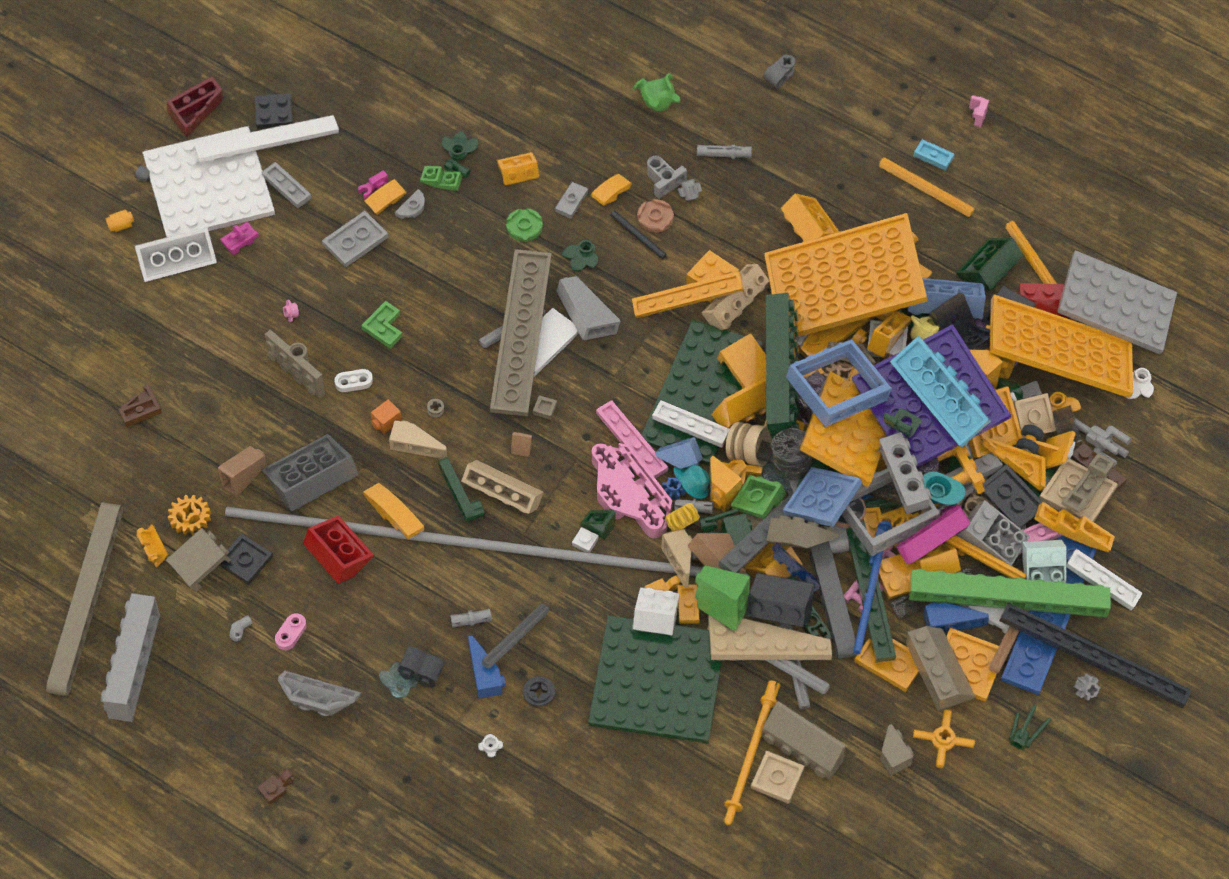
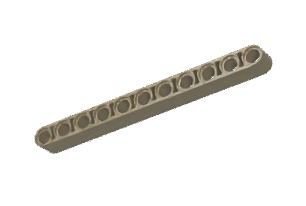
M102 502L47 681V693L68 696L122 518V505Z

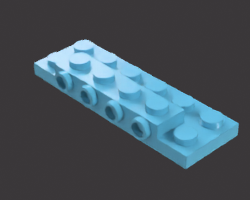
M917 336L890 362L957 444L963 447L988 425L991 420L978 405L981 402L975 394L970 395L968 393V385L962 379L958 381L955 377L957 372L950 365L947 367L943 363L946 359L939 352H933L924 340Z

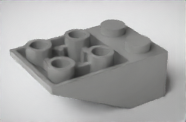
M985 500L974 506L967 517L970 524L956 534L958 537L1011 566L1022 550V542H1027L1030 538L1028 534Z

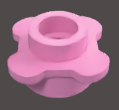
M286 300L283 313L285 317H288L289 322H293V318L298 317L299 312L296 303Z

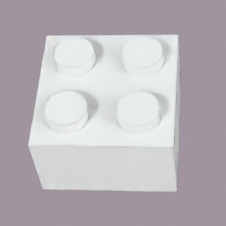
M640 588L635 607L633 629L672 635L677 616L679 593L654 590L652 588Z

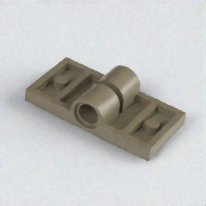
M272 330L266 332L265 344L268 350V357L274 362L277 361L283 371L293 375L294 380L298 384L302 383L311 395H315L319 399L325 395L323 377L309 363L306 346L302 343H294L289 346Z

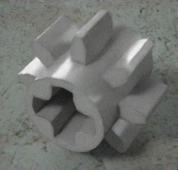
M694 179L681 182L682 187L678 188L680 197L685 196L686 200L698 198V192L702 191L700 183H695Z
M1085 674V677H1078L1076 685H1074L1078 690L1076 695L1086 700L1096 697L1101 688L1096 684L1099 680L1088 674Z

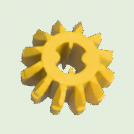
M688 503L668 514L665 519L668 527L673 532L696 522L700 516L696 507L692 503Z

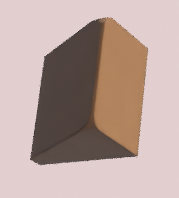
M513 432L511 454L529 457L532 448V435Z

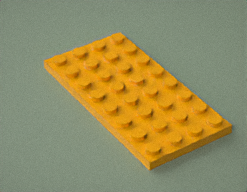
M993 295L990 318V353L1128 398L1132 396L1133 363L1131 342L1097 328Z

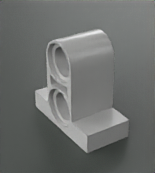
M650 157L647 161V175L655 183L654 195L660 199L681 185V182L686 181L687 170L681 166L674 171L661 157Z

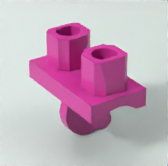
M246 222L240 227L237 225L232 227L233 231L221 238V243L235 255L243 246L252 244L259 235Z

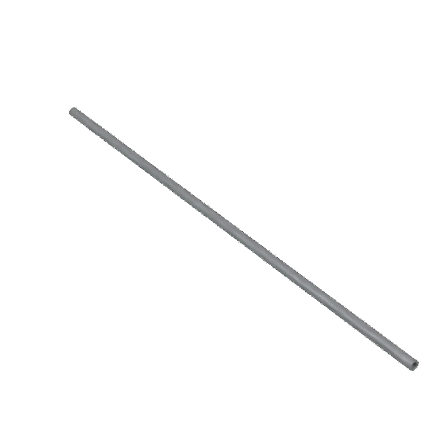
M226 507L225 516L305 527H312L328 520ZM345 522L354 533L407 539L399 529ZM420 532L409 539L676 574L671 564L665 562L430 532ZM690 566L689 576H697V573H701L703 567Z

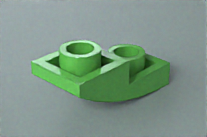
M425 166L420 181L436 188L458 191L462 174L461 172L443 171L442 167Z

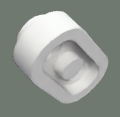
M366 369L342 372L335 377V387L340 392L367 389L373 383L372 374Z

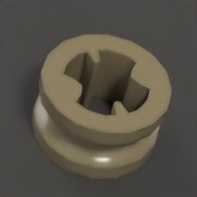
M439 399L430 400L427 404V413L431 417H440L444 412L443 402ZM437 405L438 411H434L433 406Z

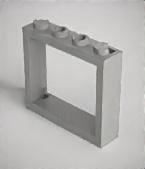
M888 468L881 472H875L872 482L868 487L861 484L851 501L893 482ZM902 471L901 473H903V474H909L910 472H909V471ZM914 487L909 488L910 491H916V490H917V489L914 488ZM929 500V507L922 509L923 514L874 538L870 536L849 505L842 513V516L870 555L873 556L916 533L940 516V512L932 501Z

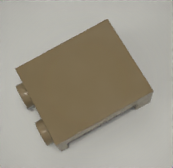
M202 528L166 559L195 592L202 587L199 582L222 561L226 560L229 562L231 560L227 556L229 551L222 544L218 546L215 542L217 540L216 536L211 531L206 532Z

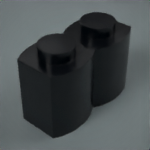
M408 646L397 672L405 679H415L423 687L434 688L445 662L436 656L426 654L418 648Z

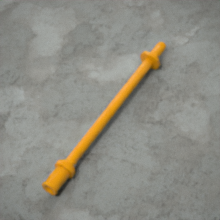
M768 681L765 694L761 697L760 702L763 706L732 799L724 803L728 809L724 820L726 825H731L736 811L740 812L743 808L739 801L770 708L774 707L777 703L776 696L780 684L777 683L775 686L776 681Z

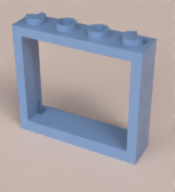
M852 339L844 343L840 342L837 346L830 349L826 348L818 354L809 355L801 361H795L794 364L789 366L786 375L788 381L825 427L887 401L892 389ZM847 358L872 390L828 408L803 375Z

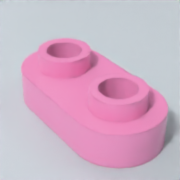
M292 614L286 619L275 635V642L279 649L289 650L294 647L306 629L304 616Z

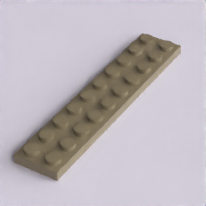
M515 249L490 405V412L528 416L552 253Z

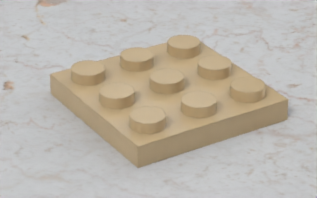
M1068 458L1058 468L1039 499L1058 511L1065 509L1078 519L1084 515L1094 522L1116 490L1118 484L1106 478L1092 500L1080 513L1061 504L1070 490L1075 488L1088 470V468Z

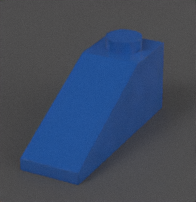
M933 602L926 605L923 614L926 626L943 629L944 633H948L950 628L960 631L987 626L989 619L988 613L945 602Z
M468 636L478 698L502 695V687H505L504 675H500L496 664L489 669L482 665V659L487 653L473 636Z

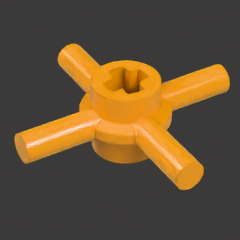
M944 710L942 727L937 728L933 733L914 730L913 738L932 741L938 750L936 767L944 768L946 751L953 748L954 745L974 748L975 740L956 737L950 728L952 715L950 710Z

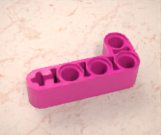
M960 505L946 506L941 510L940 517L896 546L906 564L921 558L970 524Z

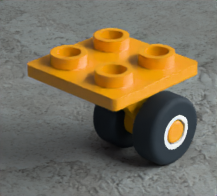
M1028 424L1024 425L1021 430V435H1024L1025 438L1019 439L1015 447L1036 455L1038 453L1045 457L1046 469L1062 465L1067 461L1076 433L1074 431L1048 438L1046 443L1042 442L1044 437L1043 430L1035 425Z

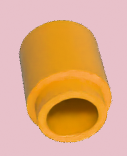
M126 209L105 218L110 232H118L132 227L131 223L134 222L131 212H127Z

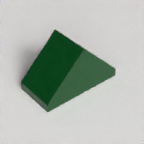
M590 510L579 525L605 540L615 527L616 512L614 510Z

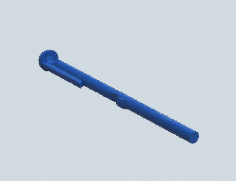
M881 521L877 526L876 536L892 529V524L888 521ZM884 551L870 558L869 563L872 565L869 588L868 592H865L864 595L865 601L853 653L857 655L861 654Z

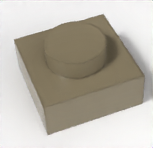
M539 395L533 409V415L551 420L557 406V400Z

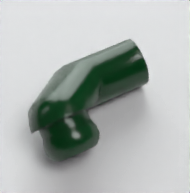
M448 159L444 163L445 170L461 172L465 178L471 173L470 169L454 159Z

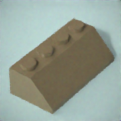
M925 626L907 633L906 645L938 711L975 698L943 629Z
M777 701L763 727L762 737L771 745L774 744L779 747L784 754L796 758L801 765L813 769L819 777H825L830 780L843 763L846 745Z

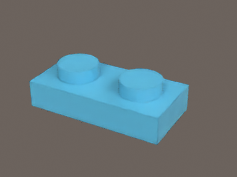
M922 139L914 151V157L946 171L954 159V153Z

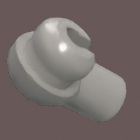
M248 615L231 625L230 638L233 641H239L243 636L244 628L253 624Z

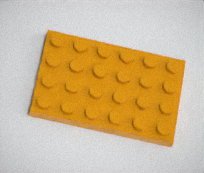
M830 371L819 397L830 408L860 395V392L855 384ZM870 408L827 427L823 425L813 412L799 450L844 475L860 478L862 484L868 487L872 482L881 456L879 439L887 436Z

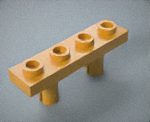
M965 445L963 447L957 446L935 458L939 463L952 455L956 456L963 471L951 478L959 481L962 485L968 482L972 483L978 494L985 491L983 483H985L984 477L981 472H976L977 466L974 460H969L967 457L969 452Z

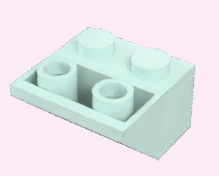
M1062 540L1022 542L1025 580L1041 579L1045 582L1062 581L1066 583V546Z

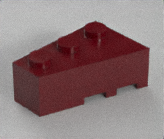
M212 76L166 101L168 114L186 139L223 100L222 89Z

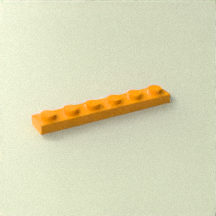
M738 271L633 298L632 302L635 317L640 318L744 291L741 273Z

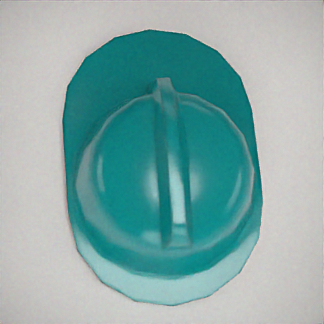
M692 465L688 469L687 467L681 469L676 466L674 467L675 476L681 481L683 488L690 496L703 499L708 495L710 477L703 468L698 465Z
M929 472L923 475V485L929 489L932 503L955 505L964 499L965 488L959 481L939 472Z

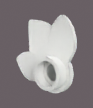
M1139 368L1133 372V394L1130 398L1126 397L1127 399H1135L1141 394L1147 398L1152 395L1154 387L1150 382L1151 374L1147 369Z

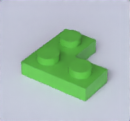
M385 301L361 325L362 330L391 349L403 337L402 332L391 325L400 315V310Z

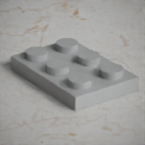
M364 211L323 239L322 245L343 266L347 267L386 240L388 233Z

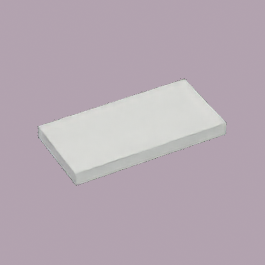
M554 308L542 319L534 377L579 334L574 323Z

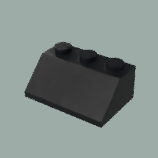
M757 573L748 596L746 616L803 627L811 619L815 583Z

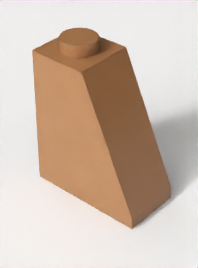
M249 446L218 467L222 488L238 497L262 471L261 469L267 466L265 454L260 449H254Z
M697 533L688 544L690 550L704 565L722 569L718 566L719 561L735 547L729 533ZM743 568L738 573L744 574L746 571Z

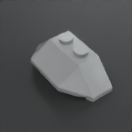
M284 671L278 677V682L293 705H297L303 710L317 711L323 716L333 715L349 706L361 694V692Z

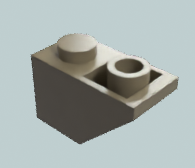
M892 724L888 726L880 756V761L891 776L911 766L914 756L912 749L903 742L900 731L898 729L895 730Z

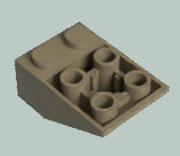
M780 516L779 519L771 518L766 541L781 546L809 548L838 538L840 534L832 532L833 529L830 527L821 526L819 528L818 523L809 521L805 523L803 518L793 517V520H791L790 517Z

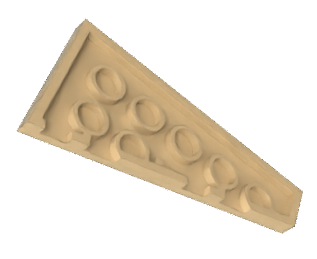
M708 615L711 660H831L832 658L830 639L744 618L737 630L734 631Z

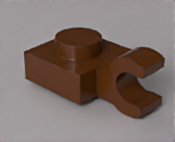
M287 769L278 779L273 775L257 788L271 805L287 793L284 787L291 784L295 779L291 771Z

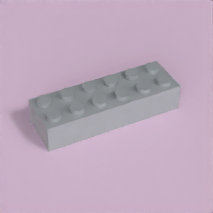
M131 593L130 601L127 600L125 605L126 616L122 618L120 624L121 635L116 638L115 646L117 650L111 657V672H108L106 676L107 687L101 694V702L104 703V711L107 712L108 718L129 722L133 721L160 618L154 596Z

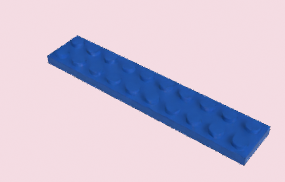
M1065 536L1058 537L1057 540H1062L1066 546V564L1076 549L1093 560L1096 548L1084 545ZM1066 567L1067 584L1084 582L1085 579ZM1028 611L1063 629L1066 628L1071 615ZM1020 631L1001 681L1039 695L1057 649Z

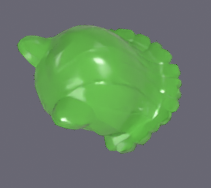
M670 73L665 78L649 82L641 79L633 87V90L639 89L645 104L656 112L667 110L672 102H680V97L675 94L674 87L670 82L673 79V75Z

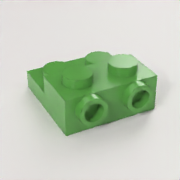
M749 475L732 502L731 507L733 510L739 509V512L765 519L772 507L777 508L786 492L783 485L777 481L772 482L761 476Z

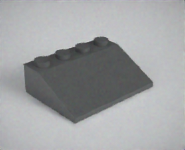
M329 434L261 469L282 502L291 511L301 508L304 504L316 500L324 493L334 490L337 486L349 482L359 475L352 456Z

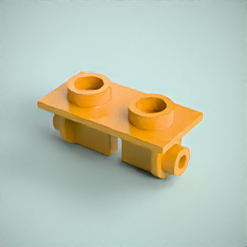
M153 525L147 530L139 528L136 536L141 544L145 545L144 550L148 560L158 567L166 559L168 553Z

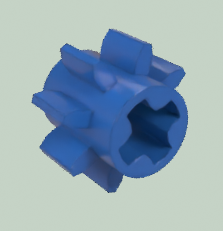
M668 477L667 483H662V488L671 500H680V496L685 495V489L677 477Z

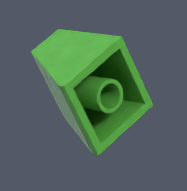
M705 565L701 573H697L695 581L698 584L695 599H698V608L728 628L736 631L747 611L750 576Z

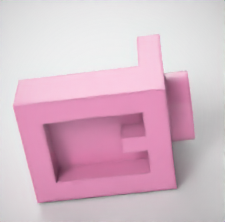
M972 96L969 109L974 110V125L981 127L989 100Z

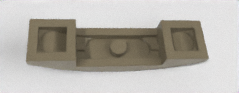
M1098 453L1089 464L1086 473L1075 488L1070 490L1061 504L1080 513L1097 493L1115 462Z

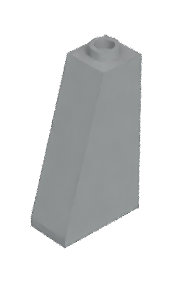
M577 276L560 279L556 292L583 341L617 334L620 324L619 318Z

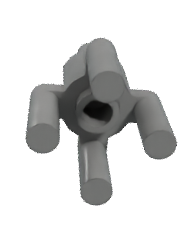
M1076 418L1071 421V425L1087 434L1085 440L1095 446L1093 450L1095 453H1099L1115 462L1113 468L1116 466L1117 461L1103 453L1105 449L1115 455L1120 454L1124 458L1128 455L1129 451L1115 443L1112 437L1115 436L1127 445L1131 442L1132 438L1115 427L1108 426L1106 431L1095 425L1090 428Z

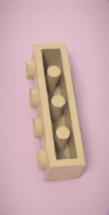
M747 264L740 271L744 291L715 298L702 312V315L710 325L715 326L719 330L728 329L731 326V322L742 314V310L754 301L753 298L765 289L769 279L758 264Z
M478 460L467 464L462 478V482L470 487L478 489L486 495L495 497L503 503L512 505L528 514L538 509L544 493Z

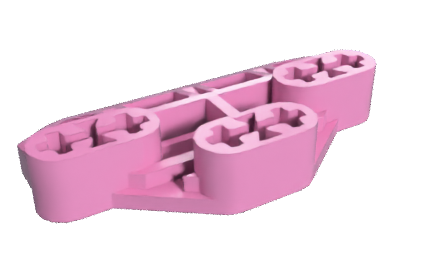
M618 443V448H615L611 445L596 444L592 448V464L598 471L597 500L604 510H614L616 512L615 519H621L624 515L634 518L648 537H660L667 531V521L663 518H666L671 513V498L630 445ZM617 453L624 456L625 459L619 462L617 460L619 459V455ZM629 468H632L640 479L633 481L634 475ZM645 487H647L650 493L655 497L651 501L648 500L650 495L644 489ZM660 507H662L663 509H665V511H666V516H665L664 513L660 510Z

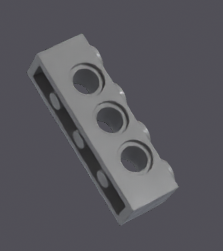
M902 432L879 439V449L906 514L928 508L931 494L929 489L923 485L924 477L922 472L917 471V461L914 454H910L908 439H904ZM901 454L903 457L897 458L895 455ZM902 471H909L910 473H909V474H903V473H901V472H902ZM914 487V488H916L917 490H916V491H910L909 488Z

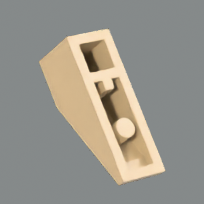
M394 421L389 439L390 450L440 459L447 457L446 446L415 424L408 421Z
M684 529L662 534L661 549L684 588H686L689 584L691 550L688 544L692 538L687 535Z

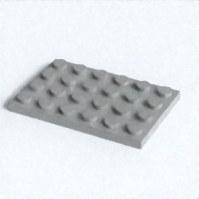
M1075 250L1072 254L1057 313L1161 354L1164 350L1177 292Z

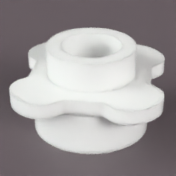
M488 734L483 739V742L479 743V750L485 751L488 757H494L498 749L503 747L502 741H498L492 734Z

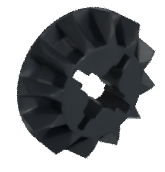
M533 677L523 687L524 699H526L529 705L532 704L536 707L546 706L550 701L552 702L555 695L553 683L545 677ZM539 686H541L543 693H541L539 698H537L535 692H537Z

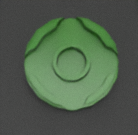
M532 209L515 210L507 218L506 228L508 234L517 241L527 242L534 240L542 232L543 223L541 216Z

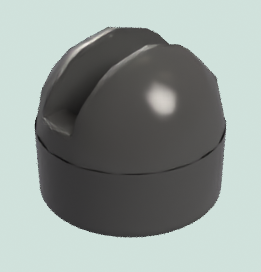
M141 165L135 173V178L143 182L150 179L149 169Z

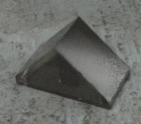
M1069 405L1054 410L1053 418L1058 434L1074 431L1076 434L1073 441L1075 443L1082 441L1072 406Z

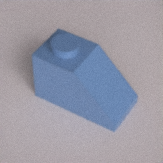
M695 437L661 447L655 452L656 457L680 469L685 467L688 469L692 465H698L703 458Z

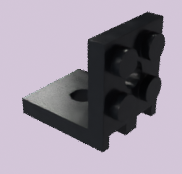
M963 293L956 294L931 311L939 331L953 324L969 350H984L990 347V329L976 325ZM955 314L956 321L952 323L951 318Z

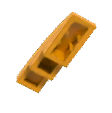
M380 483L363 492V495L385 521L388 520L396 530L399 529L408 540L424 531V525Z
M1045 502L1039 504L1034 518L1038 522L1084 545L1106 552L1111 551L1115 536L1084 515L1078 519L1065 509L1058 512Z

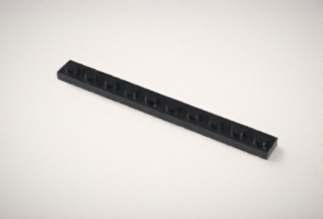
M1007 603L999 620L1000 622L1182 709L1186 705L1191 689Z

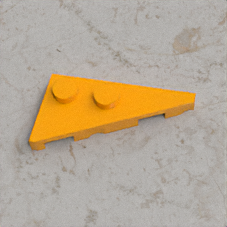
M985 437L982 445L1038 490L1042 491L1046 487L1045 457Z

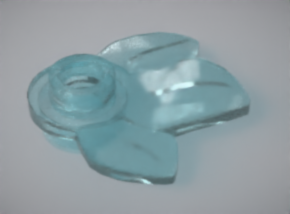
M396 661L391 666L389 672L380 671V681L389 688L390 693L394 697L404 698L408 695L409 690L417 685L418 681L403 678L397 672L400 663Z

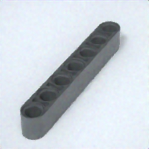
M829 541L809 547L808 553L831 633L837 659L857 656V654L853 653L856 639Z

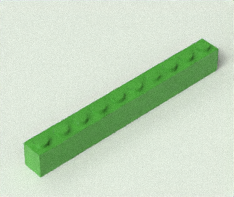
M924 569L912 570L909 580V600L945 602L994 608H1005L1007 603H1010L1028 611L1107 617L1111 609L1110 587H1104L1103 585L1067 584L1062 581L1045 582L1041 579H1011L1003 576L988 577L983 574L966 575L962 572H932Z

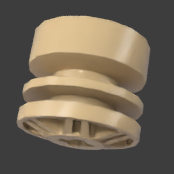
M736 422L731 426L726 439V455L728 460H743L749 465L762 467L771 456L773 441L767 426H752L749 423L744 424L742 422Z

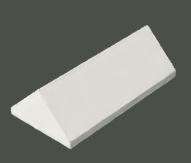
M207 227L135 246L145 282L217 263Z

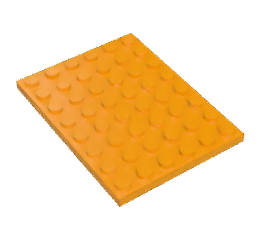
M907 213L764 253L772 294L789 293L790 299H794L795 310L798 311L799 320L796 321L799 337L928 301Z

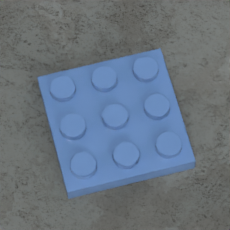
M811 467L784 507L783 512L787 516L799 517L807 521L834 527L862 484L861 479Z

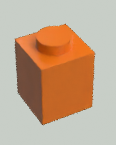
M389 399L371 412L372 426L383 434L393 428L395 420L402 421L401 411Z

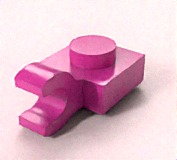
M383 170L369 178L367 184L359 186V194L367 192L363 194L364 200H366L372 193L387 184L388 175Z

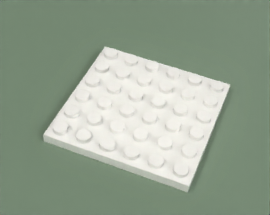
M248 126L143 152L147 169L150 171L149 176L166 237L205 227L208 228V231L275 215L256 150L199 162L194 149V144L250 133Z

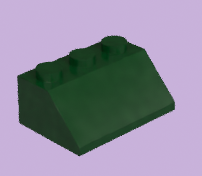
M1013 237L988 238L956 272V275L966 282L982 283L984 290H992L996 287V283L1007 275L1009 269L1018 263L1023 253Z

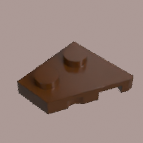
M148 384L143 387L144 390L138 396L134 395L128 403L119 409L120 416L126 427L162 413Z

